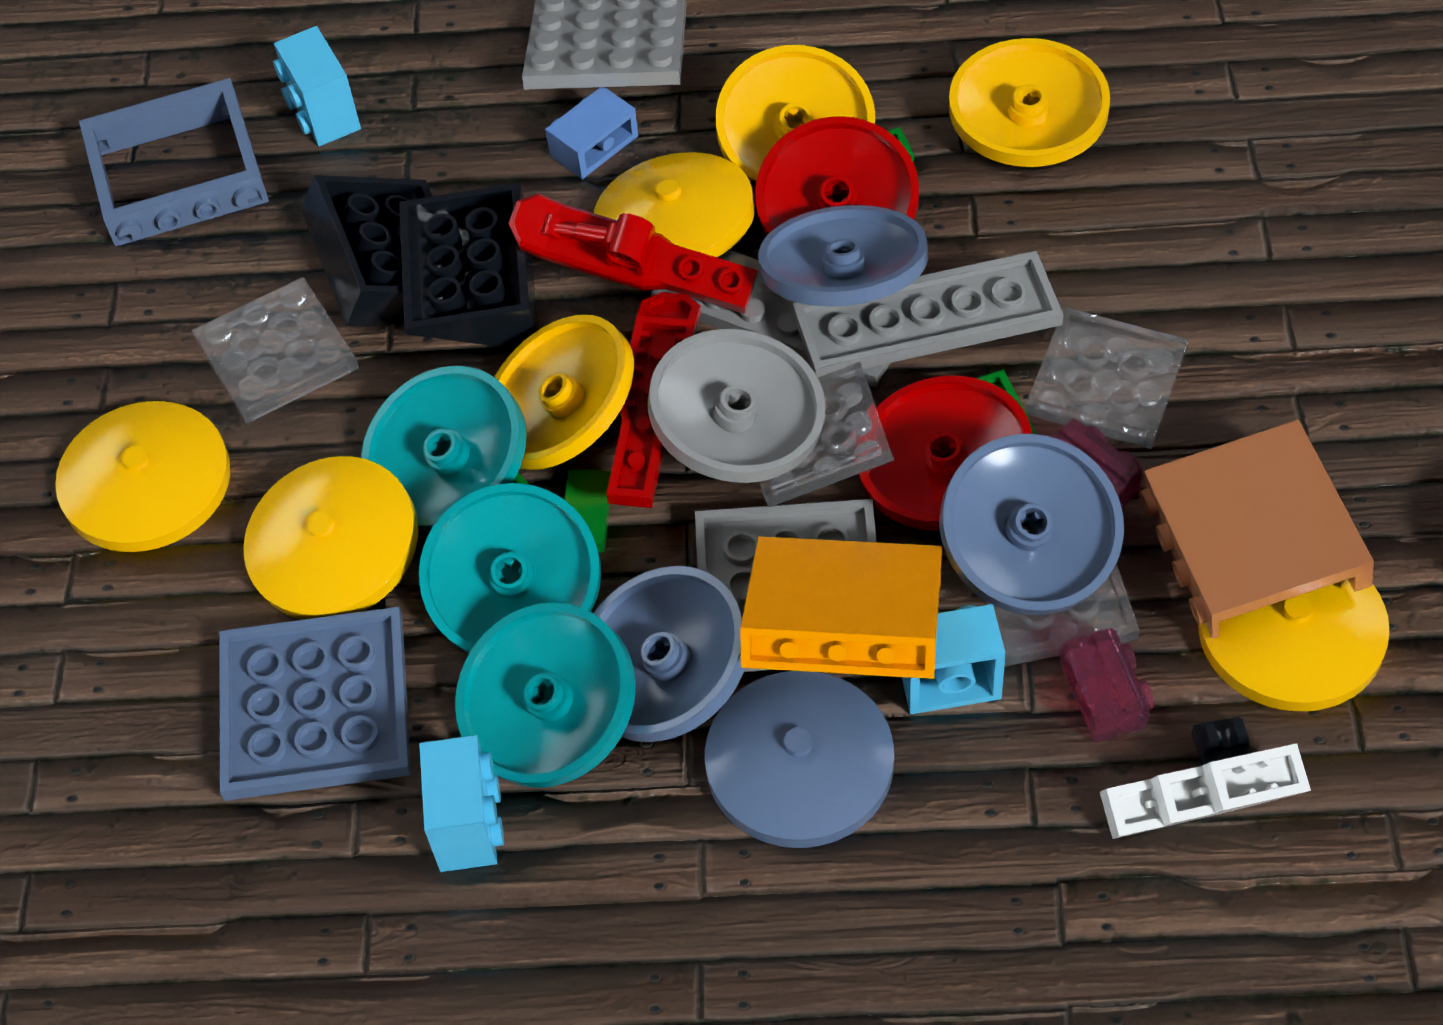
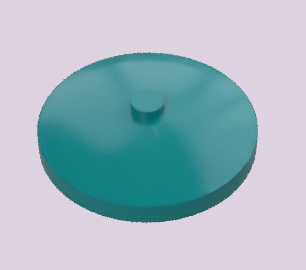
M467 366L440 367L410 379L385 400L368 427L363 442L361 458L383 466L400 481L413 501L417 513L419 531L430 532L440 516L456 501L467 494L487 486L513 483L521 467L526 448L525 420L514 396L495 377L480 369Z
M520 483L487 486L467 494L456 501L440 516L432 527L423 546L419 565L420 591L429 616L451 643L468 654L488 629L503 617L521 608L540 603L559 602L579 606L592 612L598 597L601 581L599 551L594 537L582 516L574 507L558 495L537 486Z
M559 602L540 603L521 608L495 623L483 634L470 651L461 670L455 696V712L461 737L477 735L482 752H491L494 774L510 783L531 788H544L565 784L583 776L600 764L621 739L634 706V667L629 652L618 634L592 612L579 606Z

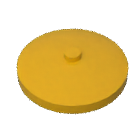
M1037 38L1006 40L979 50L959 67L953 77L949 91L950 119L959 137L970 148L984 157L999 163L1020 167L1054 165L1083 153L1101 136L1108 121L1110 108V90L1107 80L1099 67L1090 58L1065 44Z
M783 45L751 56L729 76L717 102L716 135L725 159L740 167L747 175L751 185L755 187L764 158L776 142L794 128L812 120L833 116L854 117L875 124V108L866 83L858 72L842 58L812 46Z
M684 152L647 160L622 173L600 195L594 209V214L618 220L619 215L623 213L642 217L653 224L656 233L662 234L673 244L719 257L736 245L748 231L755 214V199L750 180L744 171L733 162L712 154Z
M574 315L554 321L524 340L508 356L496 373L495 378L514 396L524 416L526 448L520 469H546L572 459L591 446L609 428L619 414L632 385L634 357L627 339L609 321L594 315Z
M147 401L129 404L100 416L87 425L72 440L65 450L57 469L56 495L61 510L71 527L90 543L120 552H141L158 549L188 536L203 525L215 512L228 488L230 458L219 431L200 412L182 404L166 401Z
M337 456L307 463L291 471L275 483L262 497L253 511L244 538V560L248 575L253 585L271 606L285 615L298 620L363 612L390 593L400 582L411 564L418 542L419 529L416 509L400 481L389 470L373 461L351 456Z
M1348 579L1220 621L1219 637L1212 639L1205 623L1198 625L1199 638L1206 658L1216 673L1230 687L1259 704L1286 711L1307 712L1322 710L1342 704L1356 696L1376 676L1389 641L1388 614L1377 589L1372 584L1371 587L1354 592Z

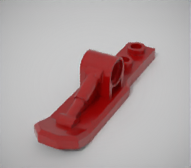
M539 193L518 200L508 223L520 250L543 260L640 290L667 289L676 293L687 294L690 297L744 314L758 278V270L673 244L662 234L656 233L653 224L642 217L623 213L619 215L618 220H614L562 204Z
M661 292L641 301L630 343L634 357V375L629 394L620 410L622 424L606 493L608 504L652 508L664 446L657 438L649 419V388L653 372L662 357L677 343L696 333L701 315V306L687 294Z

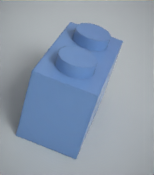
M600 87L591 95L584 97L579 104L562 117L555 119L545 129L550 156L580 179H584L639 136L635 108L605 87Z

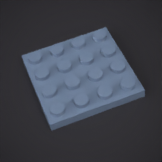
M400 607L219 631L220 794L224 801L411 776L403 616Z

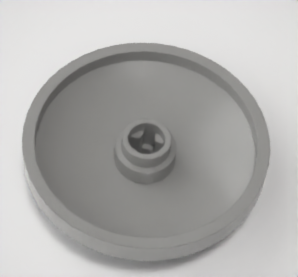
M741 329L705 331L677 343L657 364L653 372L648 395V413L652 428L659 441L673 457L702 475L737 483L760 482L773 479L788 473L800 465L811 454L818 442L826 410L821 384L815 372L799 354L774 338Z

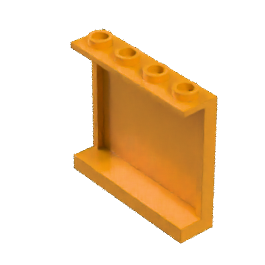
M758 536L740 627L741 668L934 679L942 546Z

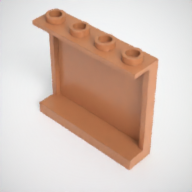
M1299 419L1144 470L1145 489L1139 491L1144 511L1147 516L1155 515L1159 524L1155 527L1159 543L1164 552L1171 550L1176 560L1172 562L1177 582L1181 588L1188 586L1193 596L1189 598L1193 616L1198 625L1206 624L1212 639L1219 637L1220 621L1346 579L1350 582L1354 592L1372 586L1374 560Z

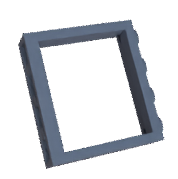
M231 78L79 121L103 219L115 247L269 202ZM231 119L246 168L245 171L115 208L102 155Z

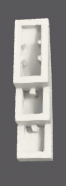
M1296 743L1213 761L1203 766L1107 788L1100 791V796L1112 839L1290 797L1311 791Z

